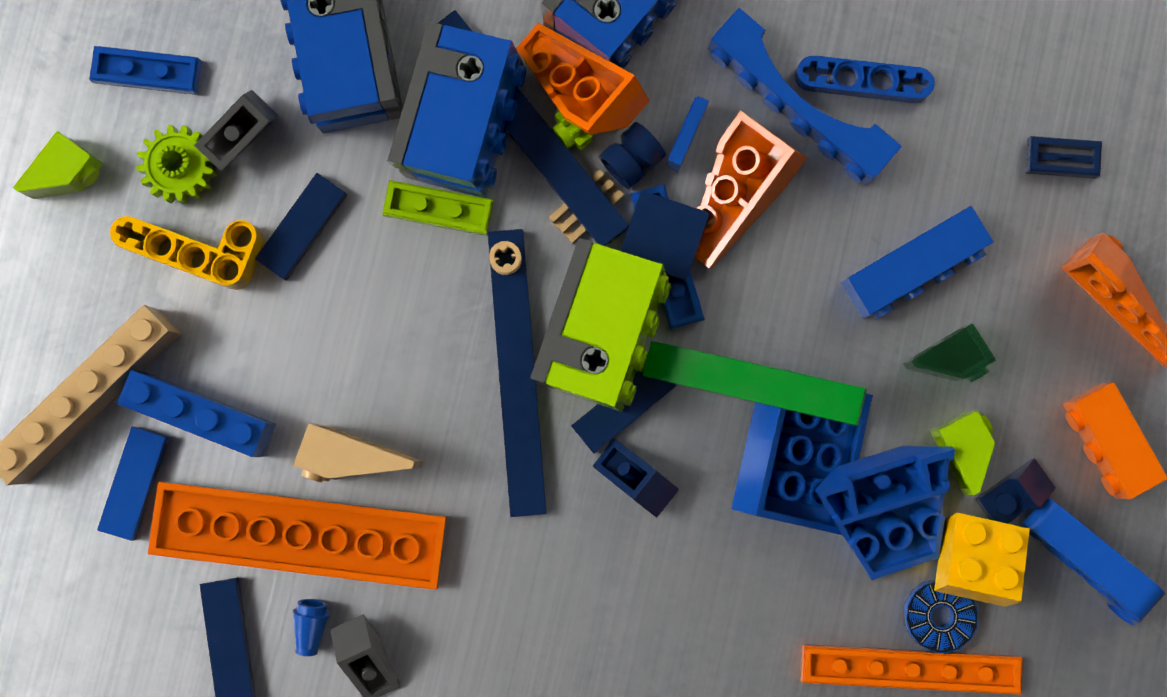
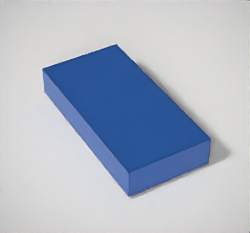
M699 96L694 98L666 163L668 169L679 172L709 100Z

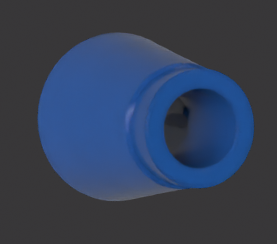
M302 599L298 601L297 608L293 609L296 654L301 656L317 655L330 615L329 611H327L326 602L317 599Z

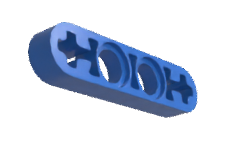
M808 56L799 63L795 72V80L798 86L806 91L908 103H919L925 100L935 86L933 75L927 69L921 67L824 56ZM809 66H814L815 72L819 74H826L829 67L833 68L830 75V84L826 83L828 76L819 75L814 81H810L809 75L803 72L807 71ZM842 69L853 71L856 75V83L852 86L842 85L838 80V72ZM877 73L888 75L891 80L890 88L887 90L877 89L873 84V75ZM915 78H919V84L925 85L919 93H916L914 86L903 85L899 89L900 92L896 91L899 81L900 83H911Z

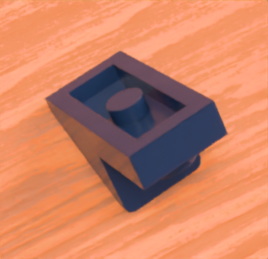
M1032 458L975 498V500L989 520L1008 524L1028 509H1040L1056 487L1036 459Z

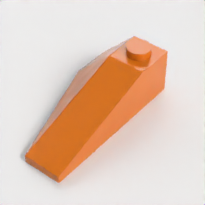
M537 23L516 47L565 120L590 135L627 128L650 101L635 75L540 23Z
M1103 232L1089 238L1061 268L1163 367H1167V326L1132 260L1123 251L1122 244L1115 237L1106 235Z

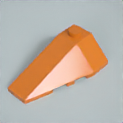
M741 110L719 140L715 151L718 154L712 172L707 175L705 181L707 187L701 205L697 207V209L709 212L710 214L695 258L709 269H712L781 194L807 160L805 155Z

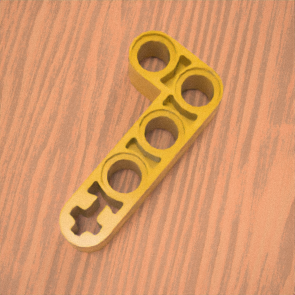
M130 216L119 217L113 222L110 229V236L114 244L125 250L234 290L243 289L249 284L258 263L255 258L265 244V238L261 230L245 220H236L227 226L218 249ZM244 231H251L252 238L250 243L244 247H239L238 237ZM129 232H137L145 236L144 243L128 238ZM170 239V251L161 256L159 252L161 243ZM203 251L205 255L203 264L200 267L194 268L192 265L194 255ZM236 263L239 269L238 274L234 279L227 281L225 270L229 265Z

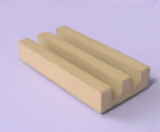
M600 169L591 177L595 184L599 181L603 184L600 190L604 195L608 191L612 193L613 196L608 200L613 206L624 197L623 192L620 189L618 190L614 183ZM563 203L548 218L574 244L587 231L582 225L573 233L569 230L577 221L573 214L563 223L559 220L569 210L565 203Z

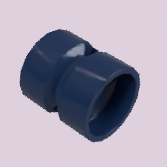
M634 122L621 134L622 144L614 143L609 145L599 155V159L607 171L628 190L633 188L644 176L643 168L652 170L666 157V152L658 140L638 122Z

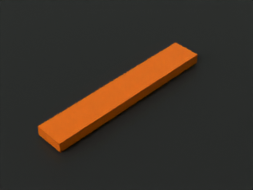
M802 644L801 682L1022 695L1023 658L1014 655L958 652L937 653L920 650Z

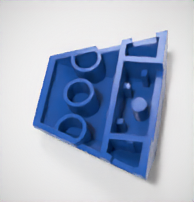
M900 446L835 467L815 489L871 580L939 558L945 521L942 509L945 492H949L950 487L947 475L949 462L954 460L955 449L953 447Z

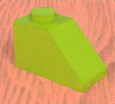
M56 131L12 188L32 199L82 192L85 187L92 185L97 180L100 174L99 169L104 163L72 139Z
M975 410L967 411L930 430L938 447H953L955 449L954 460H950L949 468L963 495L972 496L981 491L995 445L991 436L994 431L990 421L984 414L980 415L979 411Z

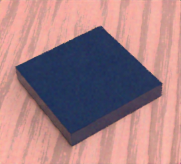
M641 190L621 251L663 264L664 272H666L667 276L686 282L710 213Z

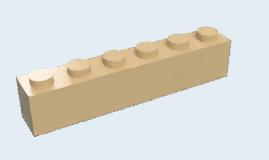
M147 305L140 307L0 442V478L7 485L27 484L122 392L130 370L143 372L182 334L158 309Z

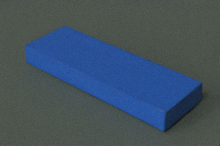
M94 46L89 80L95 84L197 95L202 61L198 57Z
M131 426L97 528L98 531L130 541L136 540L169 440L168 436Z

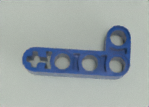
M1049 498L1040 509H1034L1021 524L1022 527L1030 529V536L1108 599L1107 606L1117 616L1132 626L1140 623L1165 595L1164 591L1153 580Z

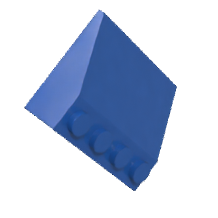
M866 393L858 426L755 403L731 509L754 516L842 535L815 489L835 467L859 460L873 395Z

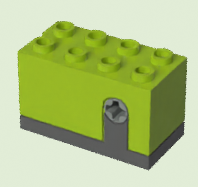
M578 238L530 379L542 386L620 412L623 411L624 405L631 406L637 388L636 385H633V379L636 370L643 371L648 351H645L648 336L652 338L655 336L659 325L660 317H657L656 312L659 303H666L671 289V283L668 282L669 277L664 272L663 264ZM602 360L606 362L604 367L598 366L596 369L593 367L595 362L601 363Z

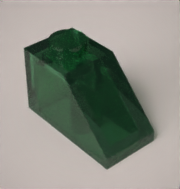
M971 323L962 326L904 362L903 365L907 370L953 381L968 378L969 382H973L989 372L986 366L996 361L974 324Z

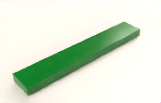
M655 341L650 343L642 375L651 379L853 426L859 425L867 392L866 388Z

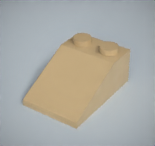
M309 423L293 466L303 469L301 476L322 483L323 481L329 482L330 478L421 468L423 461L329 426Z

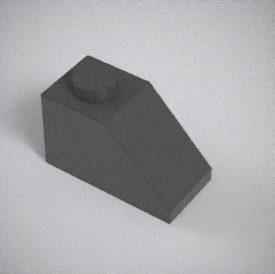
M251 90L243 94L194 146L222 171L275 120L278 114Z
M364 614L330 629L337 664L363 697H380L400 687L399 680L380 637Z

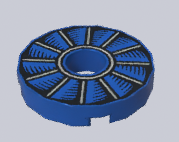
M935 580L921 583L910 592L904 604V620L908 634L917 644L931 652L950 653L960 650L971 641L977 629L978 610L975 601L934 591ZM938 606H945L949 611V619L944 625L936 626L931 618L932 612Z

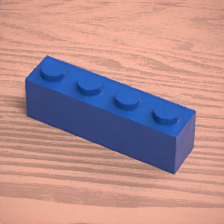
M969 206L846 278L841 284L862 318L873 314L875 319H878L895 309L892 302L903 296L907 302L926 291L922 284L934 278L936 283H939L955 274L956 271L953 266L964 260L968 266L987 255L984 248L994 243L973 207Z
M130 370L117 401L118 405L250 457L264 456L276 426L273 422L149 373Z

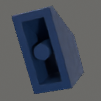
M615 438L592 466L656 518L679 491L675 485Z

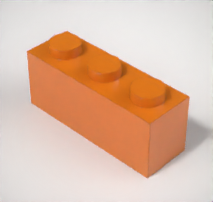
M1114 382L1100 383L1063 403L1067 411L1065 417L1068 424L1074 431L1079 432L1085 443L1083 450L1092 463L1097 464L1103 475L1101 482L1110 495L1115 496L1117 499L1131 500L1167 480L1166 473Z

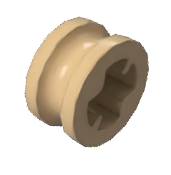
M501 241L491 248L489 261L497 273L511 275L520 268L522 255L514 243ZM508 249L512 250L514 254L511 256L512 259H515L512 265L506 263L503 267H500L496 264L500 262L499 258H496L499 251L506 253Z

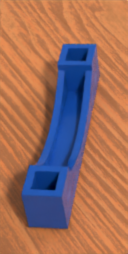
M738 8L711 38L708 46L711 58L722 68L728 66L738 75L737 80L743 87L749 91L756 90L763 96L765 105L771 111L777 114L781 112L791 120L790 125L798 134L803 137L808 135L818 144V150L830 160L835 158L845 167V173L857 183L863 182L865 185H868L902 146L877 124H874L871 128H864L844 123L824 114L801 98L782 78L772 63L762 39L766 30L742 9Z

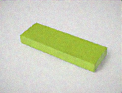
M389 180L382 215L384 217L487 236L494 200Z

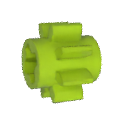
M560 111L554 115L557 124L552 127V130L567 149L575 144L579 150H582L593 141V135L566 121Z

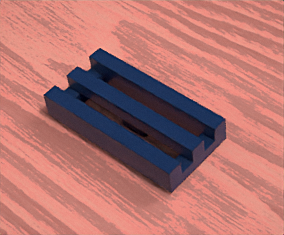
M1031 136L1027 139L1029 151L1026 153V160H1028L1026 174L1094 179L1100 177L1102 141ZM1038 147L1092 151V156L1038 152ZM1038 161L1092 164V168L1038 164Z

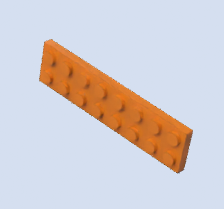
M161 481L157 485L147 554L437 590L447 516Z

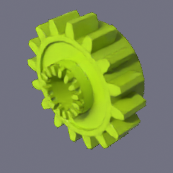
M170 124L167 126V134H163L158 129L154 130L156 139L153 142L148 139L143 140V143L148 147L147 151L137 152V156L144 160V164L136 166V171L146 175L140 180L141 184L147 188L151 187L149 193L159 198L163 195V200L170 204L173 203L175 197L182 204H187L188 197L191 196L199 200L201 198L200 192L203 189L210 190L212 188L209 184L211 177H217L218 175L213 170L214 164L194 146L203 135L198 131L192 134V130L186 125H183L178 132L177 128ZM183 158L182 168L180 167V170H175L176 172L172 171L174 162L177 159Z

